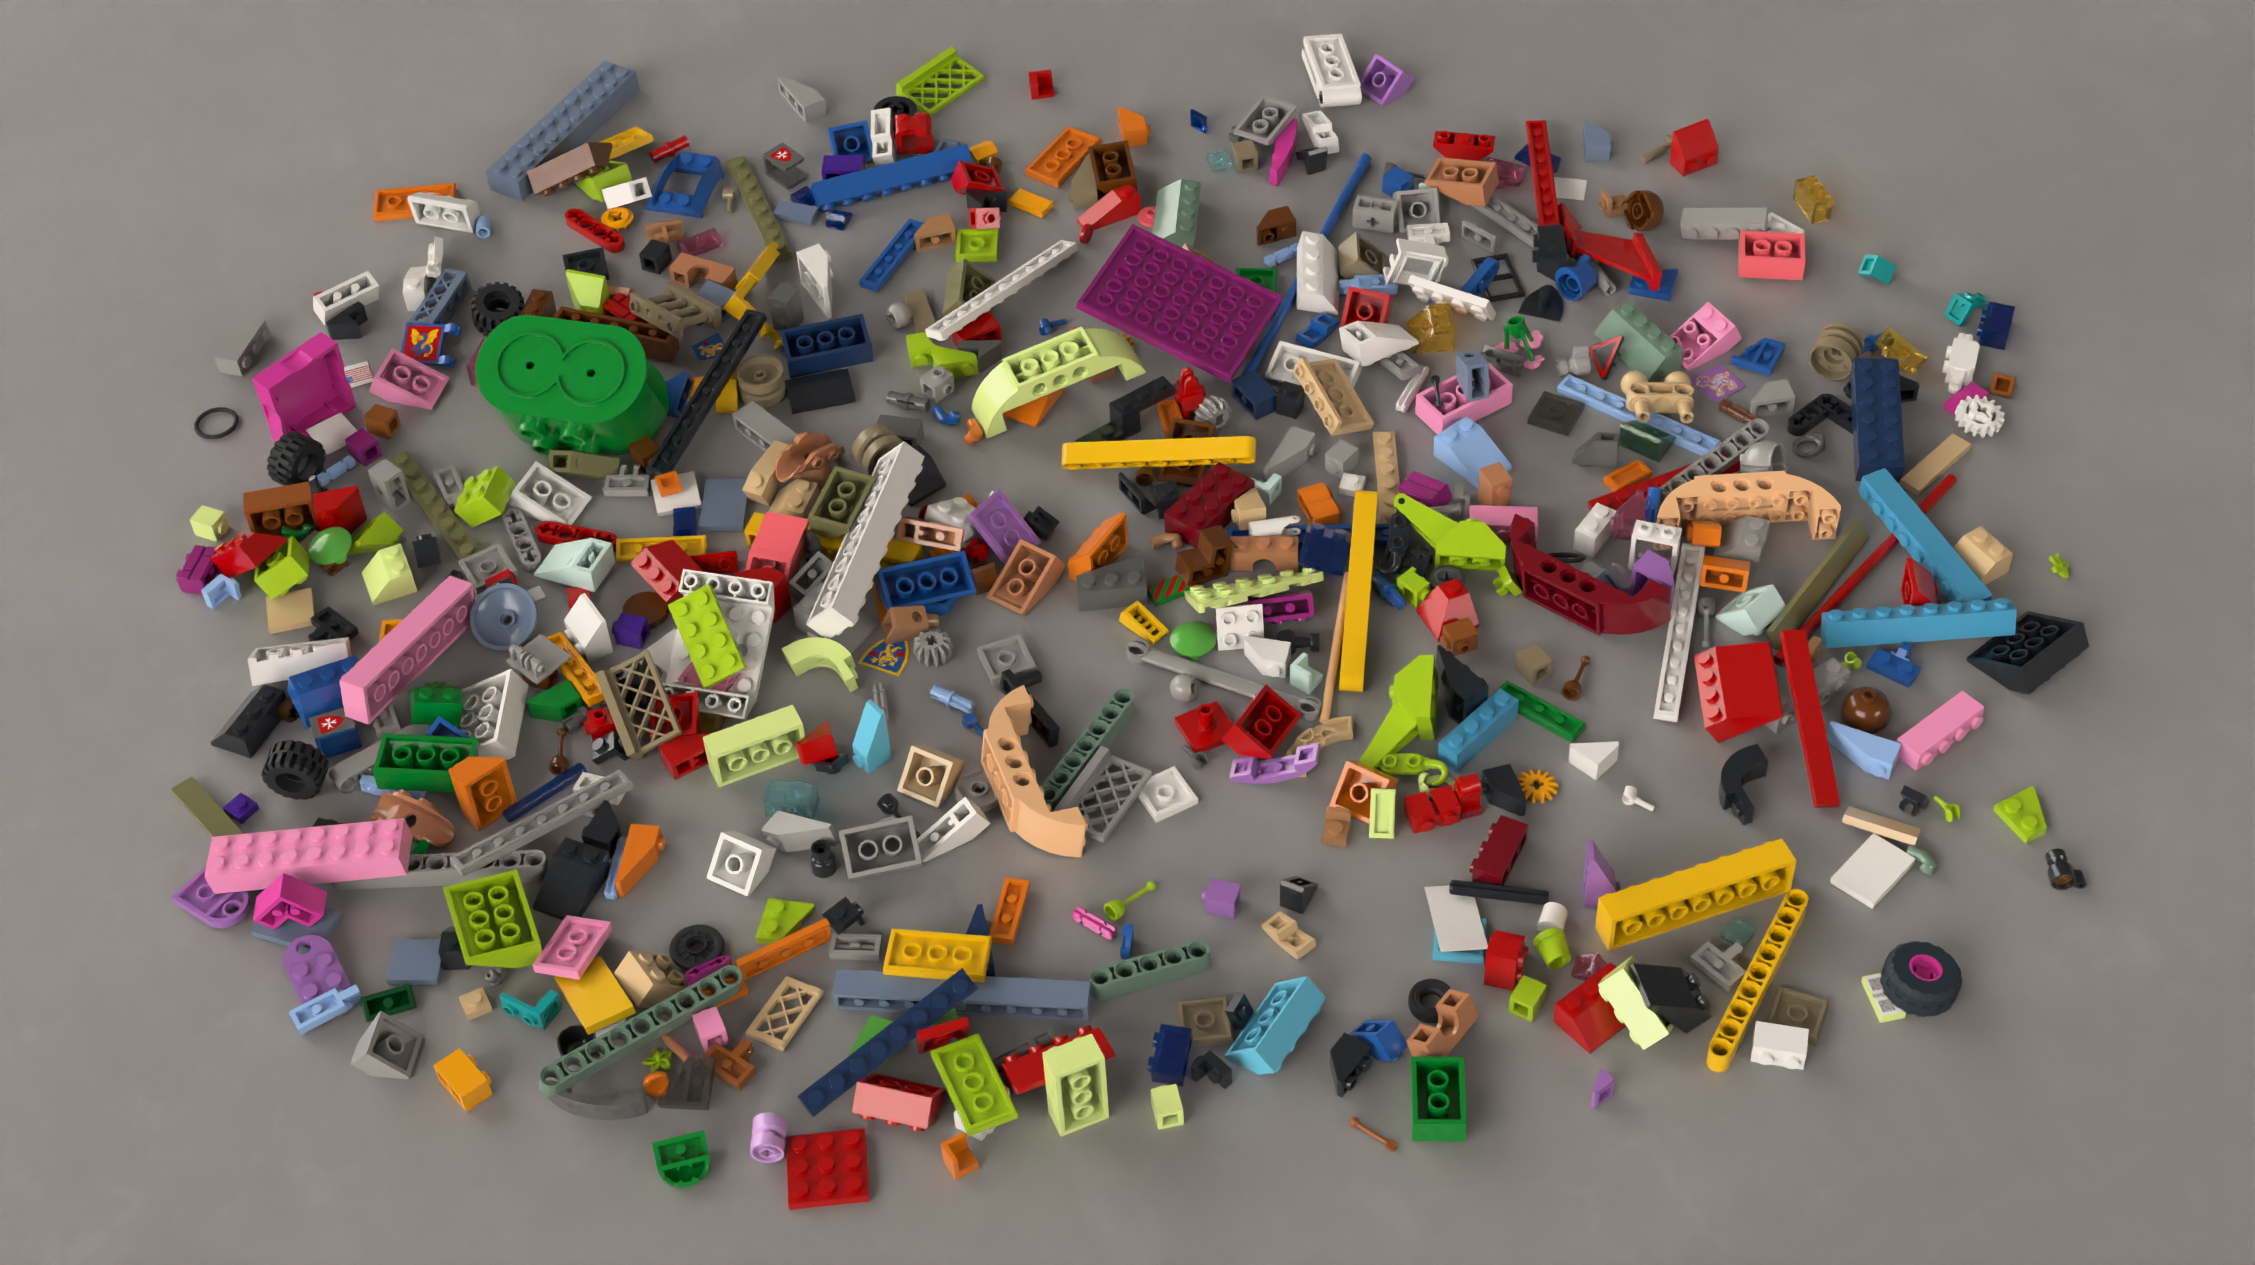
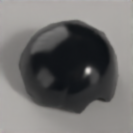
M573 1025L562 1030L557 1037V1047L560 1056L562 1057L595 1039V1034L588 1035L583 1025ZM593 1052L590 1055L594 1057L597 1052Z

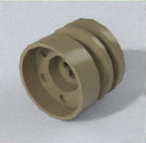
M1833 322L1826 325L1809 353L1808 360L1811 368L1818 375L1829 380L1847 378L1850 375L1853 359L1860 358L1864 350L1865 342L1863 336L1856 328L1843 322Z

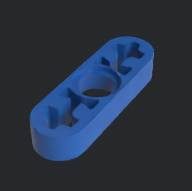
M1487 257L1460 291L1479 297L1497 275L1500 262Z

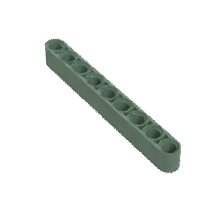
M727 965L546 1065L540 1071V1091L546 1096L558 1095L692 1020L693 1014L699 1013L703 1009L715 1007L733 997L741 989L743 978L741 969L735 965ZM726 978H732V979H734L736 982H735V983H728V982L725 981V979H726ZM710 990L714 994L711 996H707L703 993V991ZM688 1002L692 1007L684 1008L680 1004ZM662 1014L668 1015L670 1019L661 1020L658 1016ZM638 1027H645L648 1031L640 1033L636 1029ZM621 1039L626 1043L624 1045H616L613 1041ZM600 1052L603 1056L594 1058L590 1054ZM570 1065H578L580 1069L577 1071L569 1070L567 1067ZM553 1077L557 1082L549 1084L545 1079Z

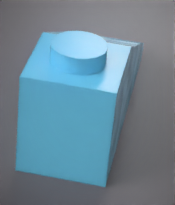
M871 699L866 701L852 744L854 763L857 767L863 768L868 774L892 759L885 712Z

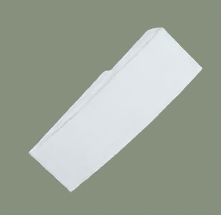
M891 108L871 111L872 158L875 167L896 162Z
M1321 110L1302 114L1306 130L1314 147H1327V154L1339 152L1338 136L1332 131V123Z

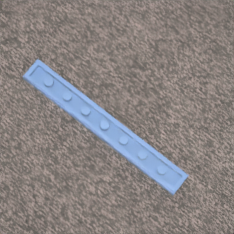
M1570 374L1557 386L1558 393L1698 455L1704 456L1722 443V441L1659 413H1650V419L1645 423H1640L1637 421L1636 413L1626 408V399Z

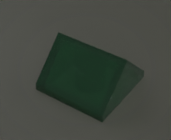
M1637 420L1622 422L1620 425V446L1658 463L1676 439L1674 435L1647 423H1640Z

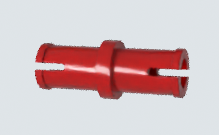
M682 135V137L671 142L667 141L663 146L650 151L649 155L652 161L657 163L668 156H675L676 152L686 147H690L688 138Z

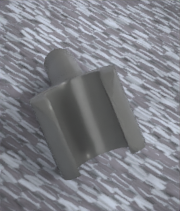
M1186 744L1182 746V749L1193 759V767L1195 769H1200L1201 763L1199 761H1203L1207 765L1208 756L1206 753H1195Z

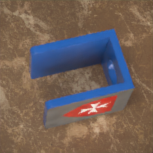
M344 707L309 718L317 748L327 758L362 747L354 719L345 716Z

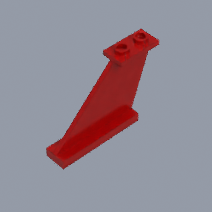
M1564 221L1563 231L1567 253L1570 258L1574 259L1576 251L1588 254L1591 258L1644 279L1650 290H1659L1662 270L1642 233L1634 232L1633 239L1630 240L1574 230L1569 221Z

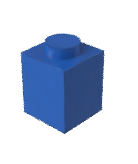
M1397 166L1383 175L1382 192L1393 197V193L1396 191L1415 189L1414 176Z

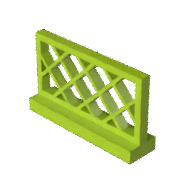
M951 46L897 82L896 96L912 100L916 104L917 109L932 116L982 82L984 75L957 56V50ZM957 63L962 69H951V67ZM941 74H949V79L937 77ZM951 75H962V79H951ZM965 75H973L976 78L965 79ZM928 83L935 84V88H927L924 86ZM937 84H949V88H937ZM951 84L963 85V87L952 89ZM921 93V97H913L911 94ZM924 93H934L935 98L924 97ZM937 94H949L947 98H937ZM923 103H935V106L928 109Z

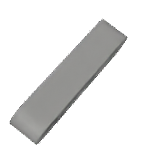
M409 724L393 734L425 735L432 725ZM381 740L337 763L330 769L329 777L342 793L349 794L361 788L360 779L362 775L374 776L373 768Z

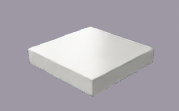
M1175 766L1151 776L1137 796L1156 823L1198 804V797Z

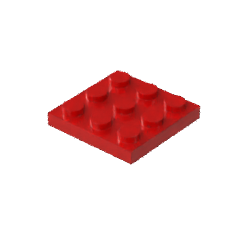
M865 1128L786 1136L789 1210L870 1202Z

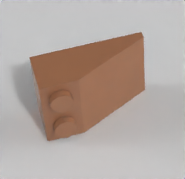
M1438 157L1425 179V185L1431 188L1437 187V191L1465 205L1486 207L1499 183L1496 162Z
M1020 539L986 598L1025 616L1055 586L1066 565L1056 555Z

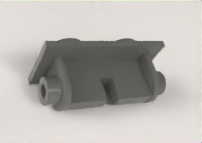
M1485 345L1483 352L1480 351L1482 356L1498 371L1520 377L1526 356Z

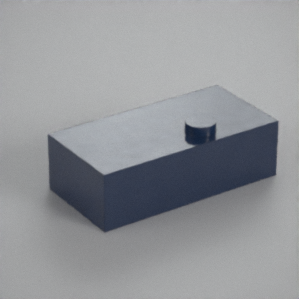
M863 314L780 330L782 349L790 378L873 362L872 344Z

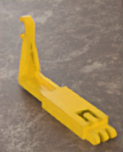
M772 241L755 260L735 288L737 290L723 307L729 314L739 320L746 309L756 311L747 300H744V296L754 288L780 253L776 250L778 244L775 241ZM765 322L759 331L761 333L760 337L765 338L768 336L775 342L774 350H777L782 345L780 334Z

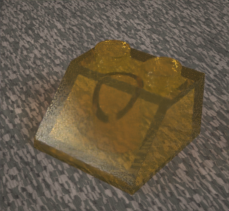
M1450 303L1427 305L1406 322L1408 333L1419 341V344L1411 347L1412 354L1455 351L1456 331Z

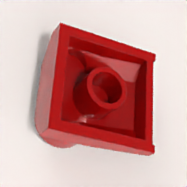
M699 692L668 695L682 730V734L679 736L701 734L702 728L699 724ZM656 700L652 710L653 713L661 715L664 708L663 701ZM651 715V730L655 731L659 717ZM664 721L660 733L667 734L674 730L670 721Z

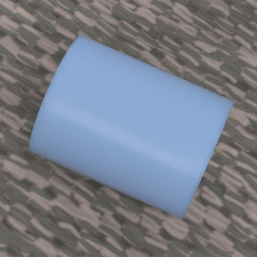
M479 216L476 224V235L480 238H487L490 235L491 219L488 216Z

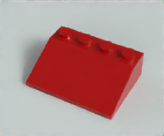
M1770 642L1716 646L1694 655L1704 726L1717 743L1784 717Z

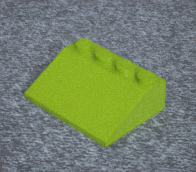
M517 869L443 887L466 965L521 968L533 965L542 952L541 942Z

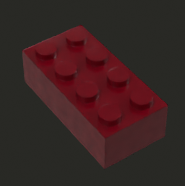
M1218 462L1164 512L1165 532L1179 533L1183 537V542L1194 548L1198 547L1200 530L1221 525L1224 529L1232 521L1231 510L1235 509L1234 501L1250 489L1255 488V480Z

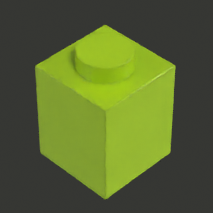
M1523 975L1510 996L1508 1012L1532 1022L1545 1001L1547 985L1538 979Z

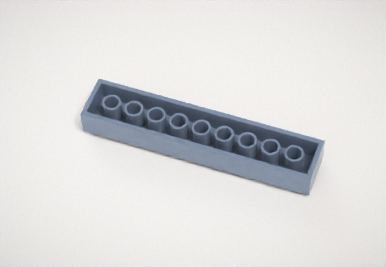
M604 60L486 170L490 190L523 201L533 192L527 171L581 146L639 91L636 71Z

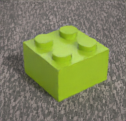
M499 466L490 470L486 469L475 477L471 476L464 483L465 488L457 498L458 503L454 512L472 528L503 513L516 482Z
M293 536L287 539L288 541L255 568L254 581L272 600L278 595L280 597L285 595L290 587L296 583L301 584L304 582L309 574V553Z

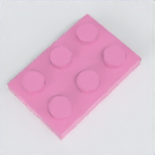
M567 915L533 963L534 972L580 980L612 932V923Z

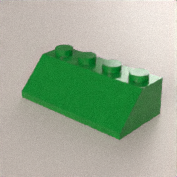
M383 733L373 768L377 788L456 793L448 769L467 757H478L479 739Z

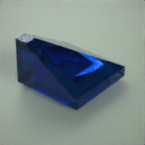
M1191 109V126L1206 134L1207 116Z

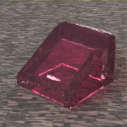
M1599 953L1577 955L1571 976L1572 978L1586 981L1607 964Z

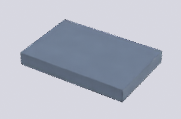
M747 478L705 480L699 520L700 532L744 531L748 497L742 489Z
M325 907L324 916L311 927L288 918L275 930L256 922L251 933L253 937L285 946L305 935H317L328 940L342 919V914L340 911ZM307 945L299 948V950L309 952L311 949Z

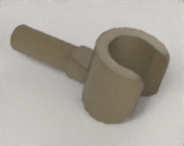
M724 188L722 198L727 200V213H732V203L736 200L734 189Z

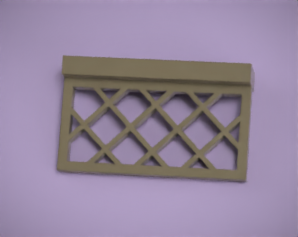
M645 650L608 671L601 670L595 674L627 757L639 761L645 757V753L682 734L650 651ZM644 659L648 663L645 674L636 671L638 663ZM627 671L629 674L625 684L618 683L616 674ZM634 674L643 677L639 689L630 687ZM648 679L654 680L656 683L653 694L644 692ZM628 690L637 692L633 705L627 704L625 701ZM642 694L651 697L647 710L638 707ZM657 699L664 703L661 715L652 712ZM636 710L645 713L641 726L634 724L633 721ZM650 715L659 717L655 731L646 728ZM664 721H670L674 730L667 734L660 733ZM644 731L653 733L651 742L643 746L641 739Z

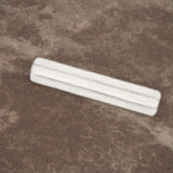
M1420 365L1421 373L1411 378L1396 403L1397 411L1402 413L1407 411L1429 374L1428 366Z

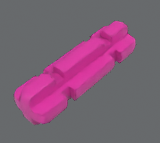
M1080 906L1073 911V920L1079 923L1083 922L1084 926L1098 934L1103 933L1102 936L1108 940H1112L1116 936V926L1110 923L1106 924L1107 921L1091 912L1087 913L1088 910Z

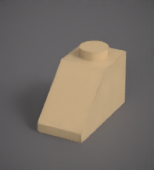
M1256 488L1250 489L1234 501L1235 509L1231 510V517L1239 530H1249V522L1266 520V506Z

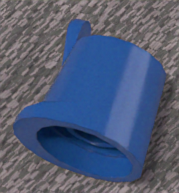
M1588 254L1581 256L1572 267L1559 268L1555 274V281L1559 292L1570 301L1579 300L1597 282L1595 269L1587 263L1591 259Z

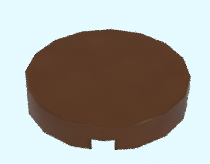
M647 591L632 595L626 600L623 605V613L647 617L649 629H653L656 627V624L660 622L662 624L666 620L669 608L668 603L658 593Z

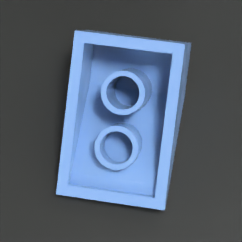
M1467 416L1434 436L1433 455L1476 488H1479L1480 468L1500 462L1507 472L1512 469V465L1484 429Z

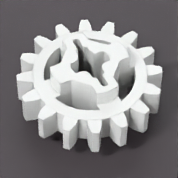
M1975 395L1974 399L1967 396L1966 400H1961L1956 408L1955 421H1959L1958 427H1965V433L1971 431L1974 437L1977 433L1982 438L1986 434L1992 437L1994 432L1998 433L2000 428H2002L2005 421L2003 418L2005 413L2000 411V405H1994L1995 400L1989 402L1986 396L1983 399H1979L1978 395Z

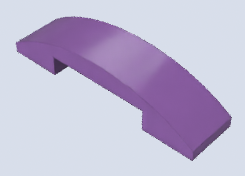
M1314 743L1299 746L1294 755L1259 762L1256 757L1234 759L1229 779L1239 783L1267 784L1296 778L1317 765L1321 745Z

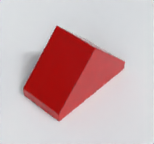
M828 721L823 722L795 744L802 765L838 756Z

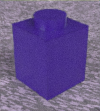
M621 612L618 620L614 621L612 625V634H614L616 644L642 650L650 635L647 617Z

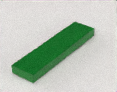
M1508 680L1500 687L1519 700L1518 714L1570 743H1573L1586 729V723Z

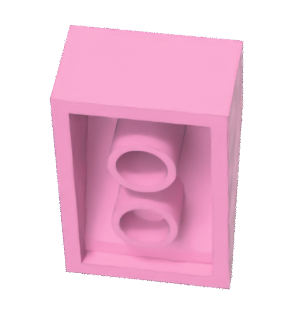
M392 348L373 378L369 392L388 402L432 410L450 377Z

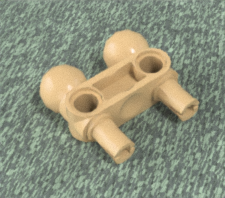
M1635 370L1626 373L1622 377L1621 389L1627 397L1626 408L1636 413L1638 422H1647L1650 419V413H1679L1681 422L1690 423L1693 421L1694 388L1691 386L1690 378L1684 372H1672L1666 376L1664 382H1648V379L1642 372Z

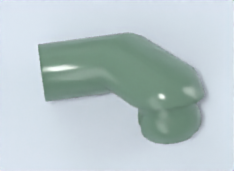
M1910 845L1906 853L1916 858L1915 861L1922 863L1920 866L1922 873L1932 875L1933 870L1937 867L1936 861L1928 852Z

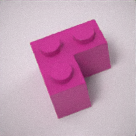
M283 873L256 897L253 921L273 930L278 928L288 918L311 927L324 916L327 892Z

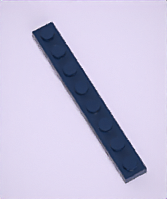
M963 968L800 1093L797 1098L812 1117L816 1116L857 1084V1081L866 1077L916 1038L917 1031L929 1028L975 992L978 987Z

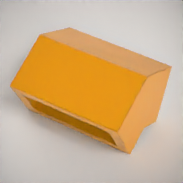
M989 140L969 148L973 163L978 165L987 162L990 157H997L998 155L997 148Z

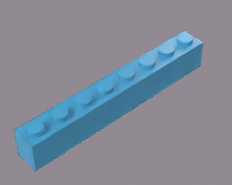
M1886 468L1862 477L1858 489L1861 498L1870 505L1873 512L1880 517L1887 529L1896 536L1900 544L1911 554L1912 558L1932 573L1933 582L1937 583L1940 592L1950 602L1957 601L1963 603L1973 600H1992L1993 594Z
M1997 598L1992 601L1973 600L1963 603L1951 601L1948 604L1926 603L1920 606L1902 605L1891 608L1880 606L1876 609L1855 608L1849 611L1831 610L1829 612H1822L1821 638L1825 648L1894 644L1903 643L1904 641L1908 643L2015 635L2017 609L2011 599Z

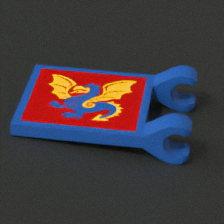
M406 322L401 353L424 365L454 368L456 360L452 359L449 355L442 356L445 334L460 336L461 328L455 323L428 324Z

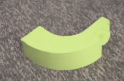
M812 637L795 641L781 648L786 661L796 677L813 668L827 667L839 674L850 692L858 689L855 680L858 678V675L854 669L856 666L853 657L840 643L827 638Z

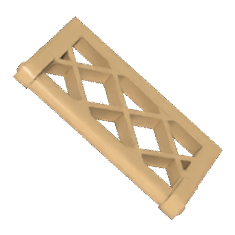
M786 976L746 1030V1036L770 1045L777 1050L784 1051L815 1005L822 998L824 991L813 985H808ZM789 987L797 991L783 996ZM806 995L812 996L809 1002L803 1005L801 997ZM799 998L801 1006L788 1010L785 1009V1001ZM781 1003L783 1011L769 1015L775 1006ZM801 1012L794 1023L790 1024L788 1015ZM785 1017L787 1025L772 1029L771 1020ZM768 1022L770 1030L759 1031L762 1024ZM787 1031L782 1040L774 1037L775 1034Z

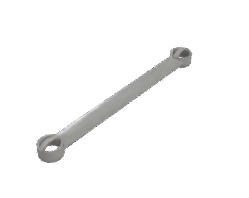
M1134 639L1126 646L1127 659L1131 663L1142 664L1146 662L1179 674H1191L1197 680L1251 698L1265 686L1151 648L1142 639ZM1138 648L1144 652L1138 655L1131 653L1132 650ZM1271 688L1302 714L1300 719L1314 721L1320 717L1321 702L1318 698L1314 696H1304L1301 698ZM1307 705H1311L1316 710L1312 712H1307L1302 710L1301 708Z

